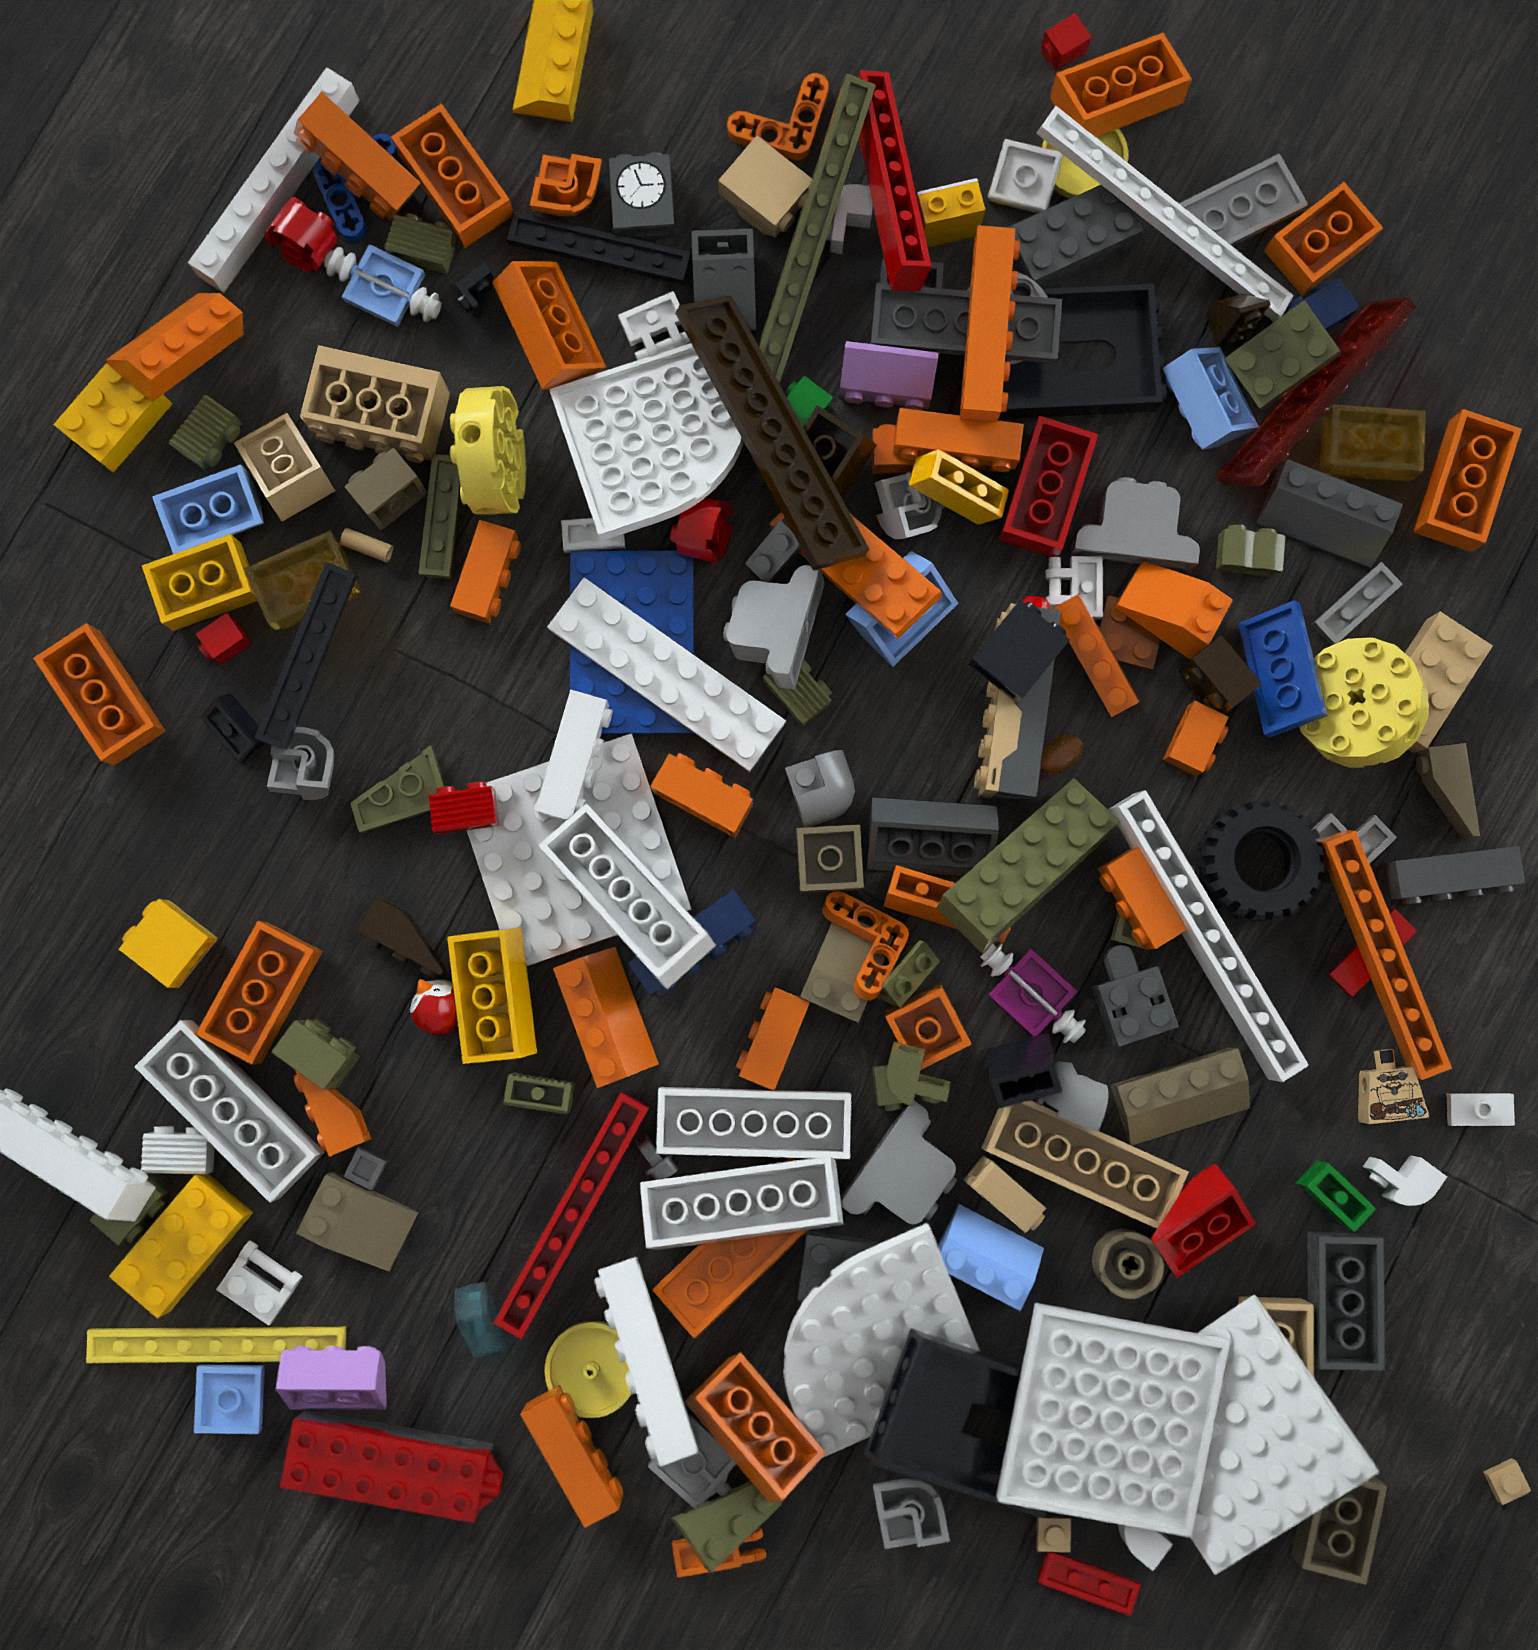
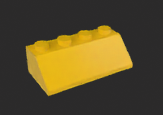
M534 0L513 106L514 113L567 122L573 121L593 16L592 0Z

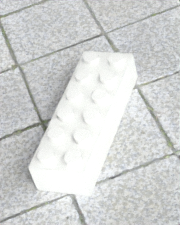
M587 803L538 845L666 989L716 946L705 930Z
M180 1020L144 1056L135 1068L269 1202L280 1199L325 1152L220 1047L195 1035L199 1026L193 1020Z
M660 1087L658 1089L656 1154L797 1158L831 1156L834 1159H850L851 1093Z
M7 1088L4 1091L0 1089L1 1153L104 1219L136 1221L156 1186L146 1181L149 1177L147 1174L133 1167L129 1170L122 1166L123 1160L113 1153L106 1151L103 1154L96 1149L98 1144L95 1141L82 1135L79 1138L71 1133L73 1130L71 1126L59 1120L53 1122L46 1118L47 1111L34 1104L27 1106L21 1102L23 1096Z
M831 1156L640 1182L646 1248L652 1250L844 1225L836 1160Z
M638 1257L598 1270L600 1277L595 1278L596 1287L600 1298L606 1296L610 1309L605 1310L610 1330L616 1328L620 1340L615 1342V1347L620 1362L626 1360L630 1372L626 1373L625 1378L630 1394L637 1393L640 1402L635 1408L640 1426L644 1427L647 1425L650 1436L646 1437V1445L651 1460L658 1459L659 1465L663 1466L698 1453V1444Z

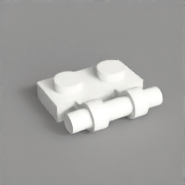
M674 291L618 315L630 345L633 346L643 342L645 348L635 352L637 360L652 357L690 343L685 331L679 333L677 326L681 324L675 313L680 304ZM665 331L668 332L670 338L654 344L651 337Z
M1072 556L1070 558V568H1061V557H1050L1049 569L1046 570V580L1049 581V596L1046 599L1050 603L1049 609L1079 593L1093 619L1101 620L1103 618L1102 556ZM1062 580H1070V595H1061Z

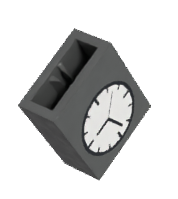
M652 152L646 156L621 154L616 158H609L614 234L633 239L675 237L669 154L663 155L659 152Z

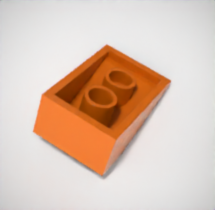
M1142 561L1115 608L1191 660L1210 644L1233 599L1206 581Z

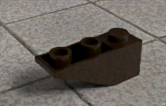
M1245 294L1214 301L1206 314L1216 346L1227 344L1228 347H1234L1244 343L1247 336L1254 330L1255 325L1262 319V316L1271 305L1270 301Z
M375 897L357 930L365 935L363 941L379 949L382 944L393 950L390 954L391 956L404 963H408L409 959L420 964L418 970L430 977L435 978L437 974L446 976L448 973L447 969L411 915L387 901Z

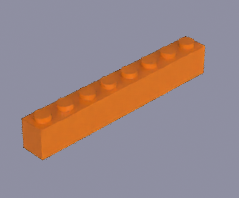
M1345 830L1317 841L1318 847L1324 846L1326 855L1322 856L1324 864H1326V869L1406 1066L1413 1067L1417 1078L1421 1080L1452 1069L1357 832Z

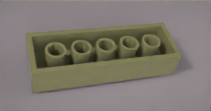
M1073 778L942 895L937 909L983 953L1109 838L1118 825L1119 820Z

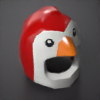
M442 978L428 980L427 982L424 980L418 981L417 993L410 1007L412 1021L418 1029L434 1036L449 1034L458 1026L453 983Z

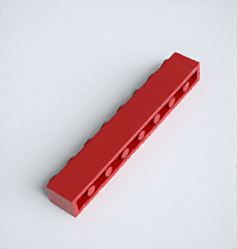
M860 70L858 78L876 85L859 140L890 289L895 291H921L932 266L889 72Z
M624 1091L620 1093L493 1324L520 1339L526 1334L651 1106Z

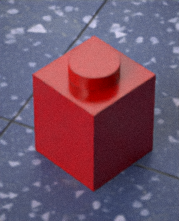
M1076 13L1045 31L1041 52L1044 59L1048 63H1052L1058 71L1087 53L1092 37Z
M225 613L196 633L201 641L198 648L209 661L214 659L220 664H224L252 644L236 619L228 613Z

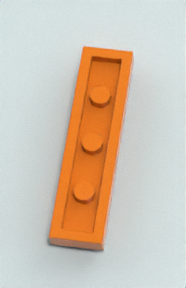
M1078 593L1052 608L1054 610H1061L1059 625L1067 632L1065 636L1070 639L1071 647L1110 716L1113 717L1139 703V698L1081 595Z

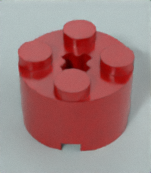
M291 197L283 205L264 233L265 239L272 248L276 244L283 250L280 254L282 258L306 272H310L312 268L317 272L324 263L327 254L333 250L338 242L337 236L331 228L334 224L331 218L322 212L314 213L296 197Z
M705 497L693 507L682 512L678 524L675 523L673 525L670 536L671 542L676 543L678 553L681 556L718 563L719 561L716 557L724 556L732 533L733 525L727 524L728 515L733 516L731 503Z

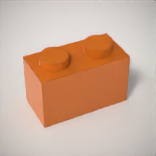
M1197 701L1189 704L1162 761L1194 776L1203 773L1204 770L1208 772L1216 757L1212 753L1216 743L1221 744L1228 732L1229 727L1225 726L1228 716Z

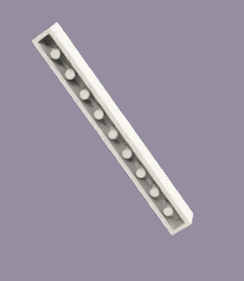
M1146 790L1133 793L1110 807L1108 810L1119 820L1117 826L1130 848L1139 847L1187 930L1181 934L1268 1080L1284 1082L1309 1066Z

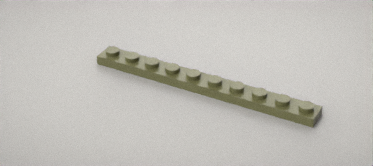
M848 73L843 80L758 345L778 383H780L876 86Z

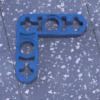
M381 133L372 136L380 146L384 145L387 148V152L395 160L397 159L398 153L389 135ZM319 159L313 167V174L336 226L345 240L358 242L366 235L367 226L352 192L345 186L347 181L338 173L332 174L336 184L330 186L324 172L326 169L320 162L322 159ZM340 193L346 194L348 201L345 205L338 207L332 204L335 195ZM350 214L355 223V231H350L344 217L345 215Z

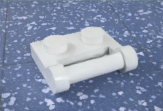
M250 1240L241 1250L239 1257L216 1290L267 1325H270L303 1276L296 1271L292 1273L258 1250V1245ZM251 1260L283 1282V1288L280 1290L246 1266Z

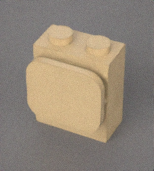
M756 136L718 180L719 195L735 206L738 214L758 231L775 238L781 230L785 232L789 229L795 219L794 215L800 208H803L812 178L764 140Z

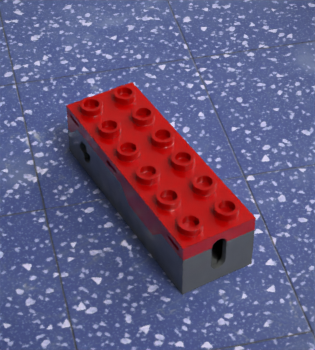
M305 1409L292 1423L280 1487L474 1523L482 1508L499 1496L504 1473L492 1456L494 1443Z

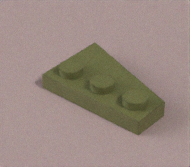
M430 745L415 759L402 765L394 774L384 781H380L350 803L359 833L363 834L430 812L428 795L436 794V788L445 787L433 746Z
M748 1481L727 1491L726 1495L716 1500L706 1501L698 1505L695 1510L672 1517V1520L704 1568L712 1573L782 1503L781 1501L769 1503L751 1481Z

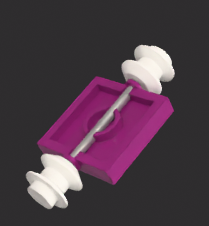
M1002 943L997 947L994 944L988 947L980 956L984 960L980 966L989 965L992 968V977L999 976L1002 973L1004 977L987 995L1032 1037L1038 1036L1050 1021L1053 1020L1055 1022L1052 1033H1063L1065 1035L1064 1044L1069 1040L1075 1043L1086 1031L1083 1027L1086 1020L1083 1019L1077 1022L1073 1018L1075 1010L1063 1013L1061 1009L1078 991L1032 949H1029L1012 966L1013 953L1005 955L1001 951Z

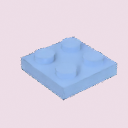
M200 1364L197 1366L194 1433L259 1434L262 1431L265 1365Z

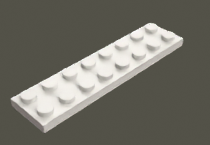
M586 578L582 579L547 626L551 632L749 773L786 723V720Z

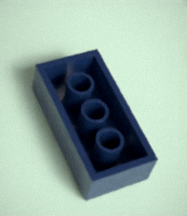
M732 890L693 917L716 946L691 967L684 976L688 979L703 968L700 963L709 956L714 961L728 951L726 944L735 938L738 942H741L754 933L752 926L756 924V920L735 890ZM638 956L628 963L650 995L658 993L662 997L677 986L674 983L666 989Z

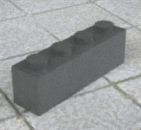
M1519 846L1385 863L1390 900L1401 899L1402 905L1422 903L1421 896L1432 895L1433 901L1453 899L1452 893L1462 891L1464 897L1484 895L1483 889L1494 888V893L1514 891V885L1525 883Z

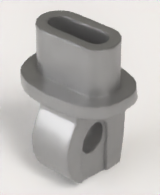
M646 1132L635 1139L638 1148L648 1161L644 1169L646 1175L651 1174L655 1180L667 1179L678 1170V1167L671 1159L673 1154H656V1146Z

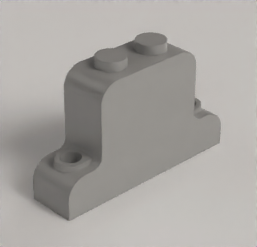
M1119 478L1118 481H1114L1108 486L1101 497L1098 525H1082V528L1072 541L1070 556H1102L1103 560L1140 564L1142 561L1164 568L1192 571L1199 563L1200 548L1192 538L1180 536L1177 533L1180 495L1177 490L1167 487V484L1164 482L1153 481L1148 484L1136 483V480L1133 478Z
M809 565L801 566L795 570L788 584L748 581L741 586L738 596L733 598L731 606L732 616L730 622L725 624L724 640L729 642L731 650L737 659L766 663V673L773 676L775 684L780 688L795 690L825 585L821 569L813 571Z
M914 1100L912 1106L907 1104L904 1106L840 1196L841 1207L851 1214H867L877 1201L909 1224L920 1223L923 1219L928 1221L938 1208V1204L935 1202L941 1193L948 1194L957 1181L953 1177L956 1167L952 1159L923 1139L922 1135L931 1123V1120L928 1119V1112L923 1106Z

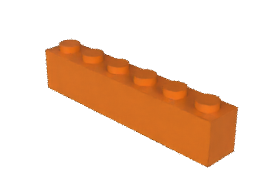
M978 225L976 230L960 419L997 422L1000 413L1006 412L1008 393L1003 392V381L1009 380L1010 362H1005L1006 351H1011L1013 332L1007 330L1008 320L1013 321L1015 312V301H1010L1011 290H1016L1018 271H1012L1013 260H1018L1020 241L1015 240L1016 228Z

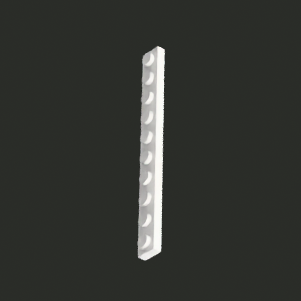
M1054 107L1037 131L1040 137L1239 295L1245 294L1269 300L1271 305L1264 314L1273 322L1283 315L1294 295L1060 108Z

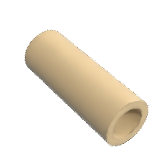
M346 528L341 535L340 545L386 563L392 556L393 545Z

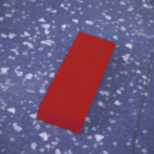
M1391 909L1389 913L1403 946L1417 930L1396 909ZM1357 944L1327 974L1349 997H1353L1371 979Z
M1059 1552L1045 1553L1037 1578L1039 1584L1128 1616L1132 1614L1141 1586L1139 1581Z

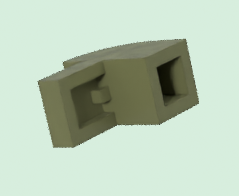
M894 1042L887 1067V1081L890 1090L896 1098L912 1106L915 1094L921 1095L920 1098L926 1102L939 1103L940 1100L947 1102L950 1081L920 1074L925 1049Z

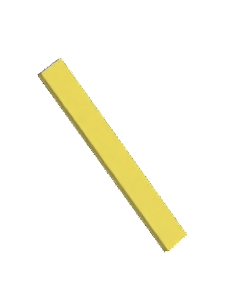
M346 1327L91 1328L87 1330L86 1363L280 1362L282 1350H292L296 1346H305L312 1350H325L326 1347L337 1346L346 1351Z

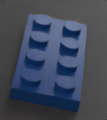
M1293 600L1238 623L1248 667L1262 683V685L1254 690L1264 735L1271 738L1327 717L1328 714L1300 603Z

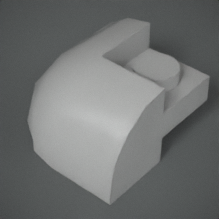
M912 472L875 483L883 513L876 515L886 534L894 539L909 538L937 528L942 508L946 507L908 486Z
M296 727L287 750L272 745L270 753L273 761L267 788L270 792L298 794L302 796L303 800L323 799L329 793L334 769V750L329 740L322 736L319 731L305 727Z
M835 750L817 755L813 759L785 768L804 828L833 820L844 814L852 804L855 793L854 781L843 750Z
M1058 1061L1057 1065L1063 1092L1034 1100L1037 1104L1043 1105V1102H1046L1057 1109V1117L1099 1131L1108 1103L1107 1085L1096 1082L1084 1075H1077L1072 1063Z
M908 1478L873 1484L885 1549L916 1543L917 1547L950 1542L943 1504L939 1494L929 1484L918 1479Z

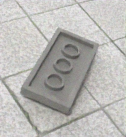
M1280 153L1179 203L1231 246L1304 211L1308 206L1306 199Z

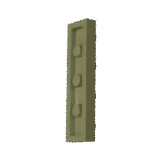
M432 454L418 573L421 577L451 579L461 484L458 467L453 465L449 455Z

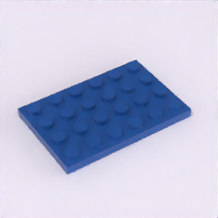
M570 551V595L582 579L586 578L694 655V558L681 556L678 551ZM570 645V690L606 699L609 703V709L613 710L609 727H603L601 735L694 734Z

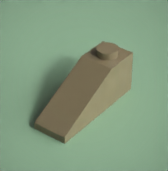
M1466 743L1428 747L1418 751V757L1416 758L1417 772L1421 775L1423 784L1461 839L1480 836Z

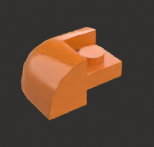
M572 154L571 159L543 155L539 177L535 178L530 202L532 211L557 216H576L589 208L596 193L602 159Z

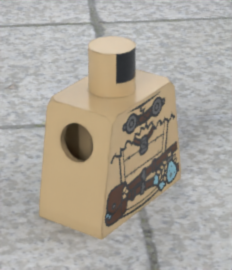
M1393 1049L1374 1051L1376 1069L1364 1070L1359 1073L1358 1121L1360 1123L1375 1124L1428 1118V1110L1414 1068L1407 1066L1396 1067Z

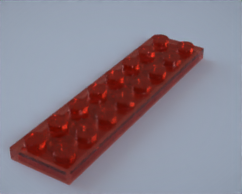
M1410 297L1370 301L1335 341L1342 355L1293 389L1216 475V478L1223 485L1258 487L1266 482L1274 467L1289 456V450L1297 441L1303 439L1309 433L1311 425L1327 413L1329 405L1333 400L1348 389L1349 382L1356 374L1368 366L1370 358L1388 343V338L1392 333L1407 322V316L1416 307Z

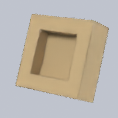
M1512 1458L1483 1472L1497 1502L1502 1505L1531 1492L1517 1461Z
M1046 1515L1045 1519L1037 1516V1550L1041 1552H1070L1071 1518L1069 1515Z

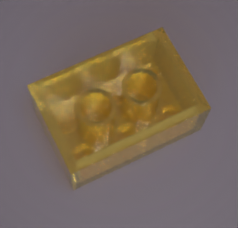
M1333 404L1322 416L1320 472L1337 477L1411 482L1424 471L1426 411Z
M331 531L244 568L268 625L277 632L302 622L325 562L353 572L339 540ZM357 580L354 583L348 601L363 595Z

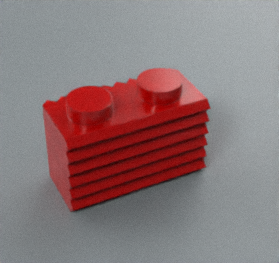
M486 782L467 784L468 789L455 791V786L436 788V794L428 795L433 833L441 835L500 826L495 789L492 786H486Z

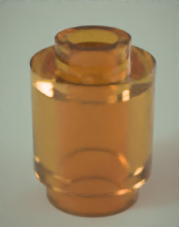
M1066 732L1043 748L1041 767L1050 777L1056 773L1058 775L1083 758L1082 750L1085 749L1083 743L1075 734L1070 736Z

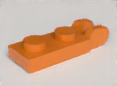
M757 1528L744 1542L763 1538L762 1528ZM686 1539L672 1541L677 1577L709 1572L704 1568ZM738 1547L714 1571L741 1567V1564L764 1560L766 1558L765 1548H754L740 1553Z

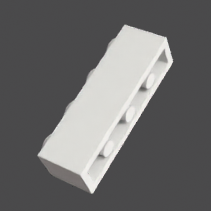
M570 690L535 811L538 814L567 821L586 804V800L582 799L585 787H591L595 775V770L591 769L594 757L599 758L604 744V740L600 739L603 727H609L613 710L609 709V703L606 699Z

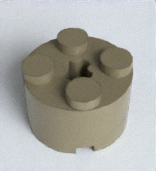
M1125 1228L1107 1231L1099 1239L1093 1250L1092 1266L1095 1276L1117 1296L1126 1299L1140 1298L1152 1292L1162 1279L1164 1271L1162 1256L1154 1243L1137 1231ZM1129 1258L1133 1261L1132 1266H1122L1123 1260H1128Z

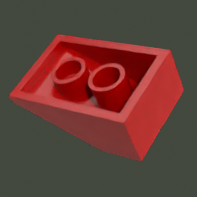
M1213 1164L1188 1181L1151 1240L1174 1276L1178 1278L1253 1227L1256 1223L1236 1188L1218 1166Z

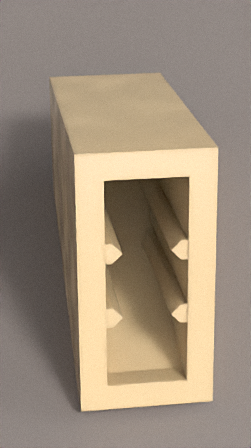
M985 1156L979 1159L963 1179L1025 1233L1029 1229L1035 1230L1045 1217L1042 1213L1046 1208Z

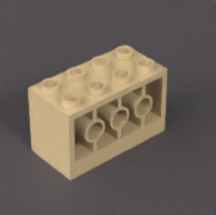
M318 345L300 417L319 441L333 444L334 440L345 442L346 446L356 450H363L364 447L372 448L378 454L394 448L399 455H404L405 459L411 462L423 463V460L432 462V454L436 452L450 392L440 372Z

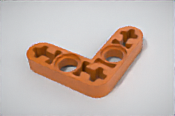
M818 73L809 74L804 78L789 124L744 111L734 112L730 115L727 123L729 138L735 143L748 146L755 138L752 137L754 126H758L756 128V136L760 138L765 130H773L777 133L778 137L773 142H766L785 158L792 160L805 159L811 152L828 98L829 84L827 79ZM814 85L820 86L819 90L816 92L814 102L810 101L811 89H813ZM802 111H810L814 114L815 119L810 123H803L799 120L798 115ZM740 123H745V128L741 132H737L736 127ZM800 131L803 133L802 145H800L799 149L793 148V143L797 142Z
M834 891L826 897L822 911L825 918L873 943L854 980L853 989L859 998L866 1001L874 1000L883 989L882 984L889 977L908 940V929L902 922L844 892ZM836 903L842 905L839 911L833 909ZM853 910L855 912L852 918L850 919L848 918V915L850 911ZM859 916H867L872 920L873 926L863 927L859 924L857 918ZM891 932H894L897 936L890 947L886 945V942ZM882 954L886 956L889 960V965H878L874 961L873 955ZM872 973L877 976L872 987L869 989L865 987V982Z

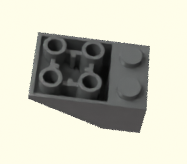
M753 229L691 231L694 302L731 295L750 331H756Z

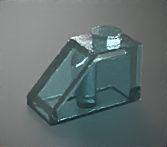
M486 1282L454 1289L456 1322L473 1357L476 1358L505 1350L501 1328L493 1324L497 1317V1311Z

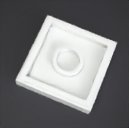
M1005 139L989 191L988 201L1035 213L1048 209L1063 154L1058 151Z

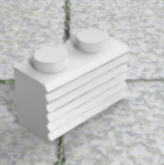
M173 1126L154 1127V1132L143 1134L142 1172L208 1174L213 1172L215 1147L195 1127H186V1133L174 1132Z

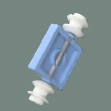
M370 244L358 266L355 254L349 253L347 256H344V251L341 247H337L334 251L331 250L327 254L324 263L327 268V274L333 276L339 273V280L341 282L351 278L342 295L344 302L397 327L409 305L411 315L416 316L420 312L423 314L425 322L438 316L441 309L439 294L433 293L431 296H427V289L425 287L418 289L425 277L424 270Z

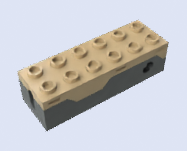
M1027 596L1022 600L1024 603L1030 602L1035 605L1042 613L1040 616L1049 623L1055 622L1059 624L1061 610L1049 609L1050 603L1047 599L1038 596ZM1011 603L1006 612H1001L1000 619H997L995 629L999 626V624L1004 620V618L1008 615V613L1013 609V607L1016 604ZM1054 660L1018 704L988 681L986 696L991 697V704L984 711L982 727L987 728V734L984 736V739H981L978 758H983V764L980 766V770L976 771L974 788L979 789L978 797L1024 804L1029 803L1036 797Z

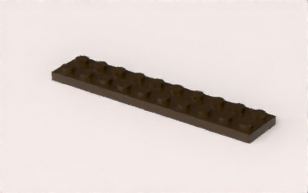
M731 295L679 305L675 314L812 570L815 571L864 557L870 550Z

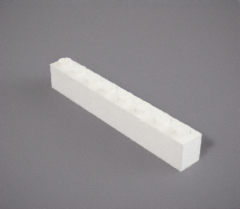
M327 67L188 262L199 278L222 293L226 291L265 236V231L283 205L294 195L320 158L313 150L309 153L297 143V136L294 134L297 119L321 91L348 116L359 103L352 83Z

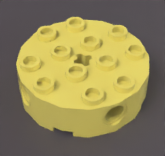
M504 386L466 388L460 393L456 414H451L450 416L451 430L455 433V445L451 446L450 455L453 465L458 467L461 501L463 504H468L471 511L477 515L517 513L520 509L518 499L524 498L526 455L523 429H516V419L519 414L518 407L510 389Z
M1373 637L1346 639L1323 649L1314 657L1328 716L1299 728L1309 743L1327 760L1348 768H1361L1380 762L1386 763L1399 758L1418 740L1428 720V691L1414 661L1396 645Z

